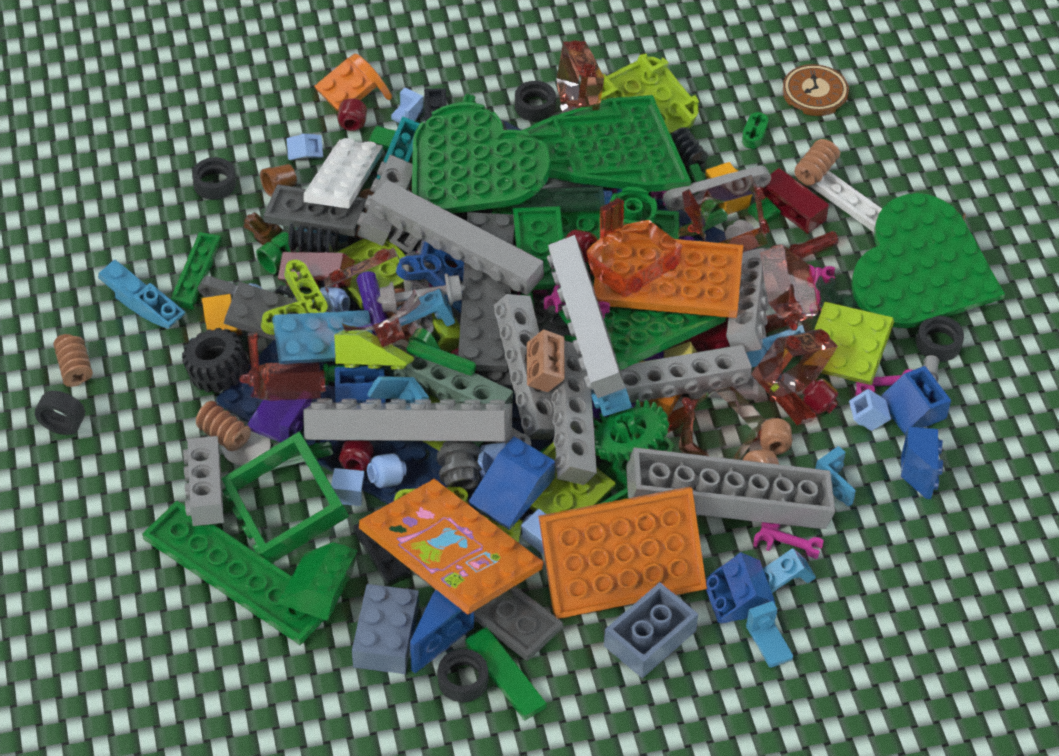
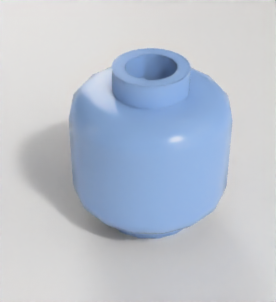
M323 287L320 289L327 302V310L332 312L349 311L350 298L343 289L334 287Z
M394 453L375 456L367 466V475L370 482L379 488L399 485L407 471L405 462L401 461L399 456Z

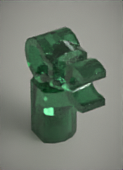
M822 276L818 277L815 286L820 291L821 300L819 306L821 309L824 302L861 310L853 294L839 295L836 292L835 288H833L835 285L833 277H830L827 284L823 282Z

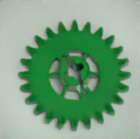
M636 399L635 407L610 414L609 417H605L600 413L599 416L602 423L593 420L595 426V455L600 456L603 460L608 459L610 462H614L616 459L617 462H623L624 459H627L629 462L633 448L655 450L658 448V444L664 441V437L668 434L667 429L669 428L668 416L661 406L657 407L656 403L653 402L650 408L649 402L645 400L644 406L641 407L638 399ZM626 426H628L633 440L630 439Z

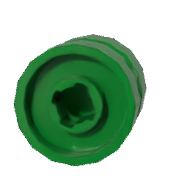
M282 231L271 239V242L265 243L256 250L259 263L270 274H275L279 271L282 253L291 252L288 245V233Z

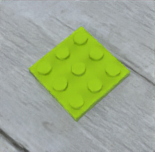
M388 236L383 246L364 238L336 252L344 253L355 260L353 271L365 268L360 273H352L350 288L342 287L361 309H364L356 279L363 272H374L379 288L388 286L390 282H393L394 289L404 288V279L398 276L396 268L400 259L406 255L390 242ZM369 259H373L372 264L374 263V266L370 264L371 260ZM362 262L366 263V264H364L363 266L359 267V269H357L358 266L360 265V263H361V264H363Z
M824 302L812 335L814 338H811L809 345L812 344L811 342L815 343L816 347L812 349L820 348L821 346L822 349L806 351L802 362L803 369L872 385L894 324L893 317Z
M553 442L543 454L555 461L556 446H554ZM555 467V479L529 508L533 512L540 509L545 514L597 505L615 488L616 483L597 467V473L585 485L557 479V468Z

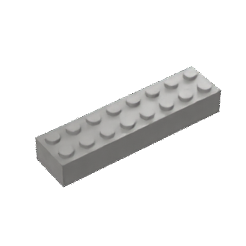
M322 398L317 399V402H312L309 407L304 409L305 440L505 441L512 434V404H505V400L502 399L490 400V403L480 404L478 399L465 400V403H455L454 399H442L440 403H430V399H417L415 403H406V399H391L389 403H381V399H366V402L357 403V399L349 398L342 399V402L332 403V399Z
M633 448L630 461L626 466L628 498L691 487L696 515L826 529L835 513L831 474L828 470Z

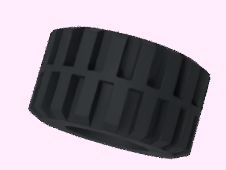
M221 328L209 329L204 333L200 332L196 335L197 337L189 340V344L184 347L185 352L182 353V361L192 384L197 389L205 390V392L209 393L211 391L220 392L222 389H230V386L238 384V380L244 378V372H247L249 368V361L242 343L235 332H231L229 329L222 330Z

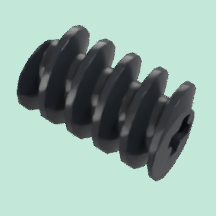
M681 127L672 131L670 135L687 173L689 174V165L698 164L702 171L708 159V154L704 151L702 145H699L698 140L695 139L687 127Z
M291 223L288 233L290 251L296 252L297 248H299V252H306L308 248V252L315 253L316 250L317 253H335L338 245L339 230L336 231L335 235H332L331 228H328L326 233L323 234L322 227H318L316 233H314L312 225H309L307 231H304L303 224H300L298 229L295 230L294 223Z

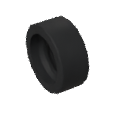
M528 81L518 86L515 91V111L518 116L528 121H542L553 115L556 109V92L552 86L542 81ZM529 97H541L547 102L542 105H529L523 100Z
M206 158L198 162L192 170L194 190L204 199L217 200L225 198L236 187L235 169L231 162L224 158ZM214 173L227 176L224 181L214 184L205 183L201 180L205 176Z
M935 316L926 319L921 323L918 330L917 348L925 357L933 355L941 362L952 360L960 353L964 332L960 324L951 318ZM932 332H941L950 336L954 343L938 345L931 342L926 335Z
M52 390L45 392L41 396L34 415L37 421L49 431L61 435H71L78 431L86 411L84 406L75 397L62 391Z
M469 649L453 650L444 655L439 662L437 670L439 689L445 697L453 701L463 703L474 701L487 689L488 667L485 659L479 653ZM466 665L476 669L479 677L471 685L459 686L451 683L447 678V674L455 666Z

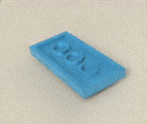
M369 310L274 315L272 318L279 364L335 361L334 334L342 330H366L372 333Z

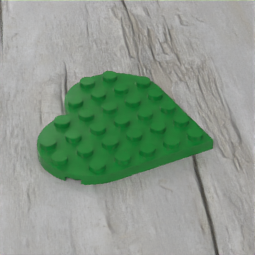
M459 102L443 106L432 112V117L425 123L421 122L413 137L412 193L452 214L519 205L543 188L551 172L549 152L541 140L538 141L525 131L504 130L499 116L495 112L492 113L485 109V106L482 104Z
M920 193L899 196L882 208L874 227L876 247L861 256L855 266L851 280L852 293L861 310L893 317L894 328L917 327L926 319L935 316L949 317L1002 300L1005 296L1004 291L959 212L949 203L938 197Z

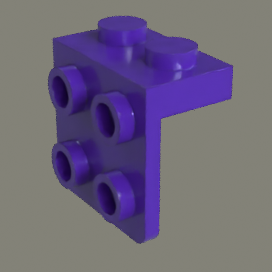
M302 389L296 400L273 392L268 393L247 425L254 433L283 442L301 431L304 425V409L312 403V392Z

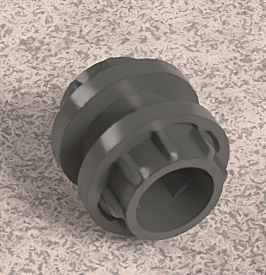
M445 441L443 447L437 453V462L442 466L439 470L440 481L445 483L447 487H461L466 491L475 488L480 481V471H482L477 462L480 448L472 441Z

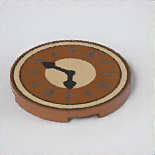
M809 64L799 66L790 71L784 79L782 91L785 101L790 106L793 105L802 110L803 114L824 116L835 113L836 109L846 103L849 87L846 79L836 70L823 65Z

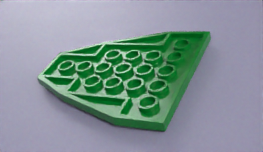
M653 95L605 99L549 117L521 130L530 133L531 137L538 141L541 140L547 147L551 160V172L549 175L551 178L618 189L639 187L647 192L666 191L690 186L691 180Z
M596 272L589 273L593 287ZM554 289L546 290L549 296L554 292ZM610 307V312L605 313L604 318L620 370L726 321V317L621 307ZM562 308V310L558 312V314L561 316V318L564 320L566 324L570 323L571 319H566V316Z

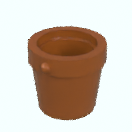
M289 164L273 168L268 167L260 172L262 186L270 197H272L277 185L293 187L297 184L295 171Z

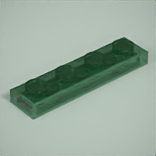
M603 187L541 189L523 203L510 206L511 214H513V208L560 206L561 212L604 211Z

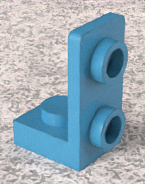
M440 288L397 308L399 322L402 326L433 312L438 320L442 318L447 327L455 323L452 308L449 306Z
M380 376L373 382L372 387L367 393L369 398L406 399V403H415L417 399H429V396L414 377Z
M626 388L597 398L593 389L591 390L595 408H601L603 416L632 408Z
M838 446L817 460L815 469L830 471L834 496L849 507L853 504L855 489L838 475L844 466L845 451Z
M794 548L763 568L772 593L793 578L798 579L800 577L807 583L816 578L806 559Z
M773 601L749 609L746 624L749 633L770 668L791 661L793 658V654L775 625L777 608Z

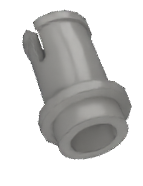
M933 355L926 356L923 366L927 367L938 382L939 359Z

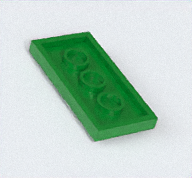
M560 206L513 208L516 247L543 261L544 277L532 290L554 289L556 283L552 272L556 270L551 269L547 256L551 255L548 245L563 240Z

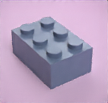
M659 582L605 629L604 647L638 676L643 678L696 632L699 614Z
M372 584L366 585L352 648L353 668L406 674L410 656V641L415 632L419 612V590Z

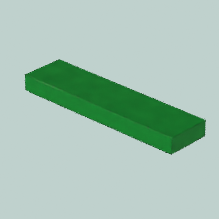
M203 232L198 233L170 298L180 308L194 309L200 295L198 286L210 271L222 242L221 236Z
M487 627L465 639L467 648L479 653L485 659L488 675L524 721L547 708L545 700Z

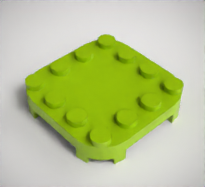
M647 53L639 55L637 61L608 76L603 74L598 79L591 96L593 103L609 98L653 95L669 133L681 127L689 129L693 126L698 114L699 103L696 95L691 97L667 68L669 62L663 57L661 60L655 57H648Z

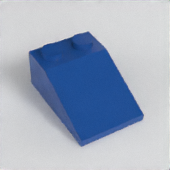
M513 436L498 453L468 503L476 510L510 530L555 479V461Z
M435 590L410 641L411 670L414 673L418 672L474 628V611L470 614L465 613L438 590Z

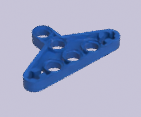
M423 241L420 255L402 257L396 268V273L401 279L409 281L426 279L433 287L446 285L444 274L449 276L459 275V280L463 282L464 262L454 259L450 254L435 249L431 244ZM446 261H454L457 267H450ZM424 263H432L436 269L430 270L425 267ZM402 265H409L414 271H405ZM444 295L446 300L449 302L448 295ZM462 300L455 301L452 305L460 313Z

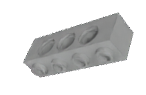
M390 155L386 163L382 161L377 172L380 175V179L375 178L370 191L375 193L387 180L406 190L412 176V164ZM368 195L364 204V208L367 211L366 213L361 212L357 225L360 226L357 235L383 246L392 224L372 214L370 201L372 196Z
M218 436L187 439L188 449L183 450L184 464L189 465L184 466L185 481H189V483H185L186 499L190 498V500L185 501L186 515L192 516L193 526L224 523Z

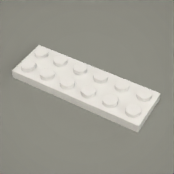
M349 138L339 139L304 192V202L350 208L382 156L383 146L376 145L374 142H354L353 139Z

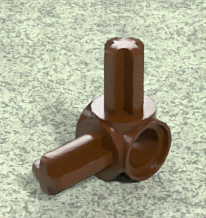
M253 212L251 215L248 214L244 220V228L254 233V239L262 245L271 242V239L284 231L278 224L265 223L264 219L256 212Z

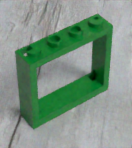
M300 431L221 478L226 487L222 489L229 503L233 501L235 507L232 508L239 521L244 520L246 524L242 526L249 540L253 538L256 542L253 545V549L256 554L264 556L271 563H274L350 517ZM300 453L330 505L266 543L237 490Z

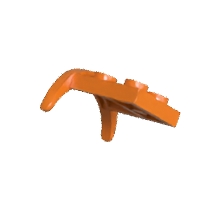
M356 53L348 57L314 86L337 112L343 100L348 98L361 100L376 87L387 100L392 99L389 89L378 73L364 58Z

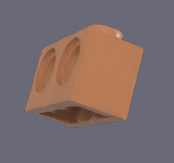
M543 329L527 342V386L549 392L565 380L564 336Z

